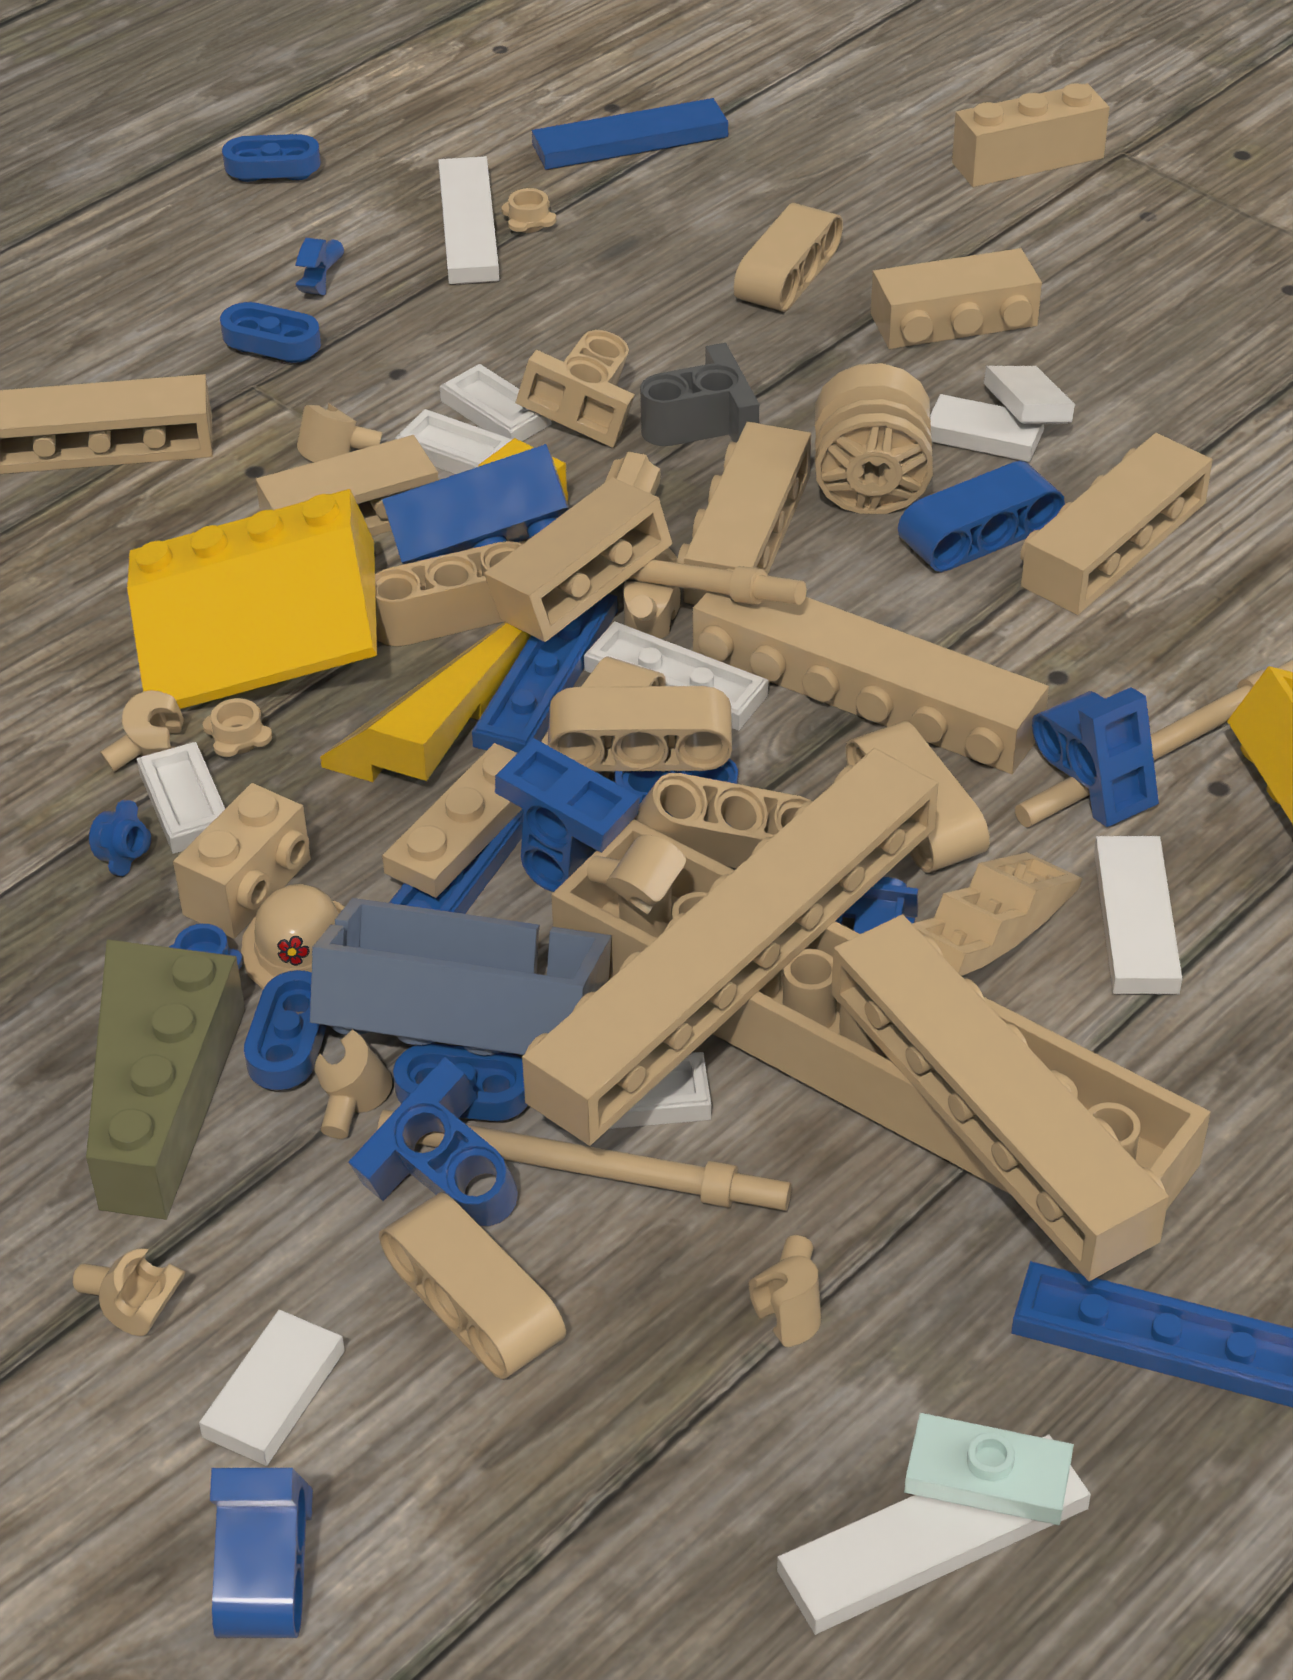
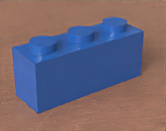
M547 444L382 499L403 565L498 542H520L532 538L569 510Z

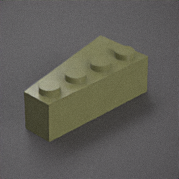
M107 939L86 1152L87 1164L99 1210L167 1220L245 1012L236 956Z

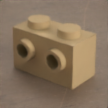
M251 783L173 861L183 915L201 924L215 925L221 928L227 936L235 939L252 919L256 917L262 902L276 890L285 887L310 861L309 838L307 836L303 805Z

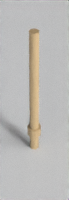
M520 541L518 543L524 544L526 541ZM651 560L627 579L729 594L735 602L755 605L762 603L763 600L801 605L805 600L807 592L804 581L767 576L763 569L738 566L734 571Z
M1293 660L1278 668L1293 672ZM1259 670L1239 681L1236 690L1151 734L1154 760L1226 723L1265 670ZM1069 777L1016 805V817L1024 827L1028 828L1089 796V788L1078 782L1075 778Z
M382 1111L378 1122V1129L394 1111ZM467 1125L493 1146L504 1160L701 1195V1203L728 1208L735 1201L787 1211L790 1202L791 1182L740 1174L736 1165L708 1161L706 1167ZM435 1131L426 1133L419 1138L416 1144L438 1147L444 1138V1133Z

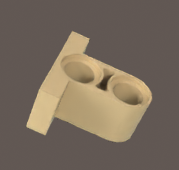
M592 330L582 336L564 362L536 350L528 360L515 403L613 448L621 437L635 394L617 386L629 351L626 342L613 333L603 330Z

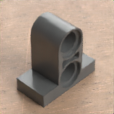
M726 342L705 346V365L658 373L643 380L640 386L641 434L647 442L658 446H673L729 435L731 440L737 443L746 422L759 424L760 404Z

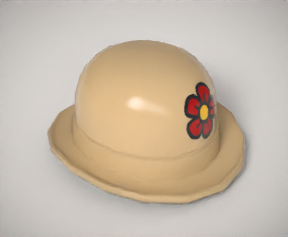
M304 884L288 885L273 892L262 902L256 917L252 919L243 934L241 954L247 975L264 989L266 984L279 974L294 970L312 972V947L331 924L335 925V918L344 909V906L339 902L332 901L319 888Z

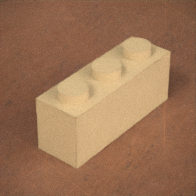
M1073 83L1065 86L1063 89L1044 93H1027L1020 96V98L998 103H981L975 108L956 111L952 163L972 187L1104 158L1110 107L1088 83Z
M1022 248L873 270L871 316L888 349L1038 326L1042 282Z
M410 435L256 478L260 511L275 510L307 501L316 495L332 494L351 489L369 531L374 536L392 531L382 499L438 481L439 478L438 471L416 437Z
M612 477L486 571L484 575L500 619L544 642L557 634L672 545L659 497Z

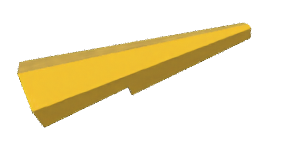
M506 622L502 623L320 756L321 767L369 782H374L383 768L427 781L470 718L476 720L481 718L531 635Z

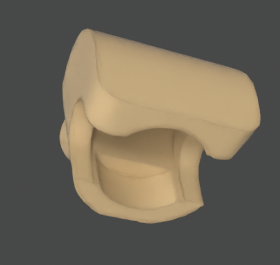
M328 403V410L319 405H306L304 408L297 447L301 455L312 462L349 453L351 447L364 449L380 444L382 432L356 426L357 421Z
M625 580V625L660 639L669 635L670 621L676 617L680 607V588Z
M150 690L138 693L128 701L122 714V724L126 735L100 751L103 759L113 772L139 755L146 756L175 748L170 744V733H180L184 723V717L176 699L167 693Z
M642 835L634 840L621 860L601 856L592 857L588 863L587 876L591 882L607 885L614 892L648 915L653 905H656L664 897L685 866L686 857L668 840L656 835Z
M351 1030L340 1040L345 1048V1056L339 1063H328L320 1053L314 1068L321 1087L329 1095L321 1132L337 1139H344L348 1136L354 1112L362 1113L375 1109L385 1101L392 1087V1077L389 1070L365 1040L354 1030Z
M793 1235L786 1239L778 1263L749 1281L750 1299L759 1319L775 1313L777 1326L773 1328V1332L785 1347H792L808 1341L816 1334L821 1324L818 1269L810 1260L813 1244L809 1239L799 1235Z
M136 1249L124 1254L114 1262L111 1268L91 1264L79 1265L73 1275L75 1290L79 1293L98 1295L104 1316L119 1329L135 1336H144L148 1333L185 1275V1271L170 1263L166 1267L161 1268L147 1262L145 1255L148 1249Z

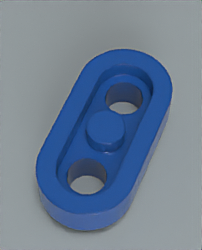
M308 135L241 136L229 140L222 148L226 173L243 182H252L260 178L303 180L318 170L321 165L319 143Z
M243 302L226 308L220 316L223 341L228 346L242 352H253L283 359L290 363H299L314 355L321 347L319 323L314 317L305 313L255 302Z
M294 970L279 974L271 979L262 991L244 1043V1055L248 1074L261 1087L272 1090L292 1088L305 1081L313 1071L327 1025L310 1023L312 972Z
M431 1043L416 1045L407 1049L398 1057L394 1065L395 1091L401 1104L437 1064L446 1057L466 1074L477 1096V1099L460 1118L489 1121L507 1120L520 1114L528 1105L525 1103L522 1058L514 1053L500 1052L494 1055H478L467 1051L464 1046Z

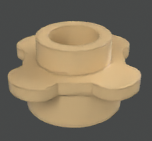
M534 188L517 190L509 196L508 202L502 205V214L509 217L508 227L513 231L534 233L540 231L543 227H550L556 223V214L549 211L548 196L541 190Z
M234 698L219 703L212 710L211 715L203 721V730L206 734L213 736L215 740L213 745L214 751L219 756L231 757L236 754L246 753L255 746L263 747L272 740L271 728L263 726L261 723L260 708L247 699Z

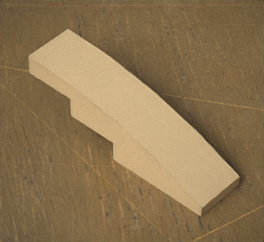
M1027 852L978 863L970 887L943 893L935 917L912 923V925L922 935L930 936L939 946L947 962L963 976L988 965L1026 939L1078 891L1083 878Z

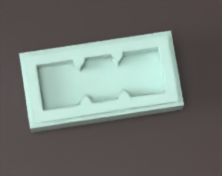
M920 1413L907 1469L904 1493L1060 1525L1074 1444Z

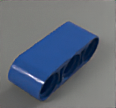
M1016 461L912 503L899 519L898 535L935 571H948L1026 539L1031 532L1040 530L1056 517L1060 509L1065 505V500L1062 493L1027 462Z

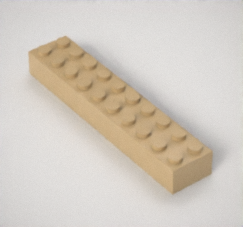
M633 819L602 853L596 851L551 894L553 927L612 935L609 978L611 979L619 972L622 964L631 954L638 951L642 952L664 933L669 922L677 914L689 911L708 894L710 888L719 877L724 874L730 875L734 870ZM656 835L675 845L685 855L686 863L667 893L656 905H653L647 915L607 885L591 882L588 879L587 867L592 857L601 856L621 860L637 837ZM834 921L713 1033L715 1036L1009 1193L831 994L834 947L860 935L859 933ZM984 997L985 1002L1006 1024H1013L1020 1030L1028 1047L1049 1070H1056L1066 1079L1073 1095L1095 1118H1101L1110 1125L1119 1144L1141 1167L1149 1168L1158 1176L1166 1193L1169 1195L1168 1209L1200 1166L1211 1112Z

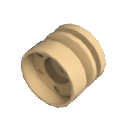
M878 363L859 364L841 371L822 387L815 403L816 481L825 496L841 508L860 514H888L913 503L925 492L933 476L930 400L921 382L904 369Z

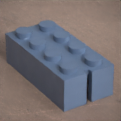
M352 898L335 918V925L331 924L312 947L310 1023L332 1026L336 1032L348 1034L351 1030H354L359 1035L368 1032L396 1035L402 1042L412 1045H427L434 1042L462 1045L467 1051L478 1055H494L500 1052L524 1055L532 1041L543 1033L551 1032L567 1018L584 995L589 992H596L608 982L612 935L552 927L549 935L547 975L537 974L540 927L538 924Z

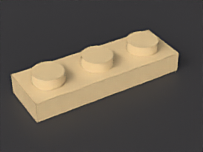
M494 743L382 855L384 873L437 898L522 810L521 807L495 793V775L517 753Z

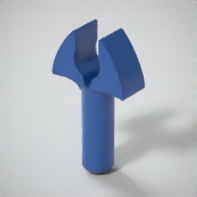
M305 238L295 266L306 267L302 279L296 282V287L302 293L326 295V271L343 256L344 247L341 242L333 239L326 243V240Z

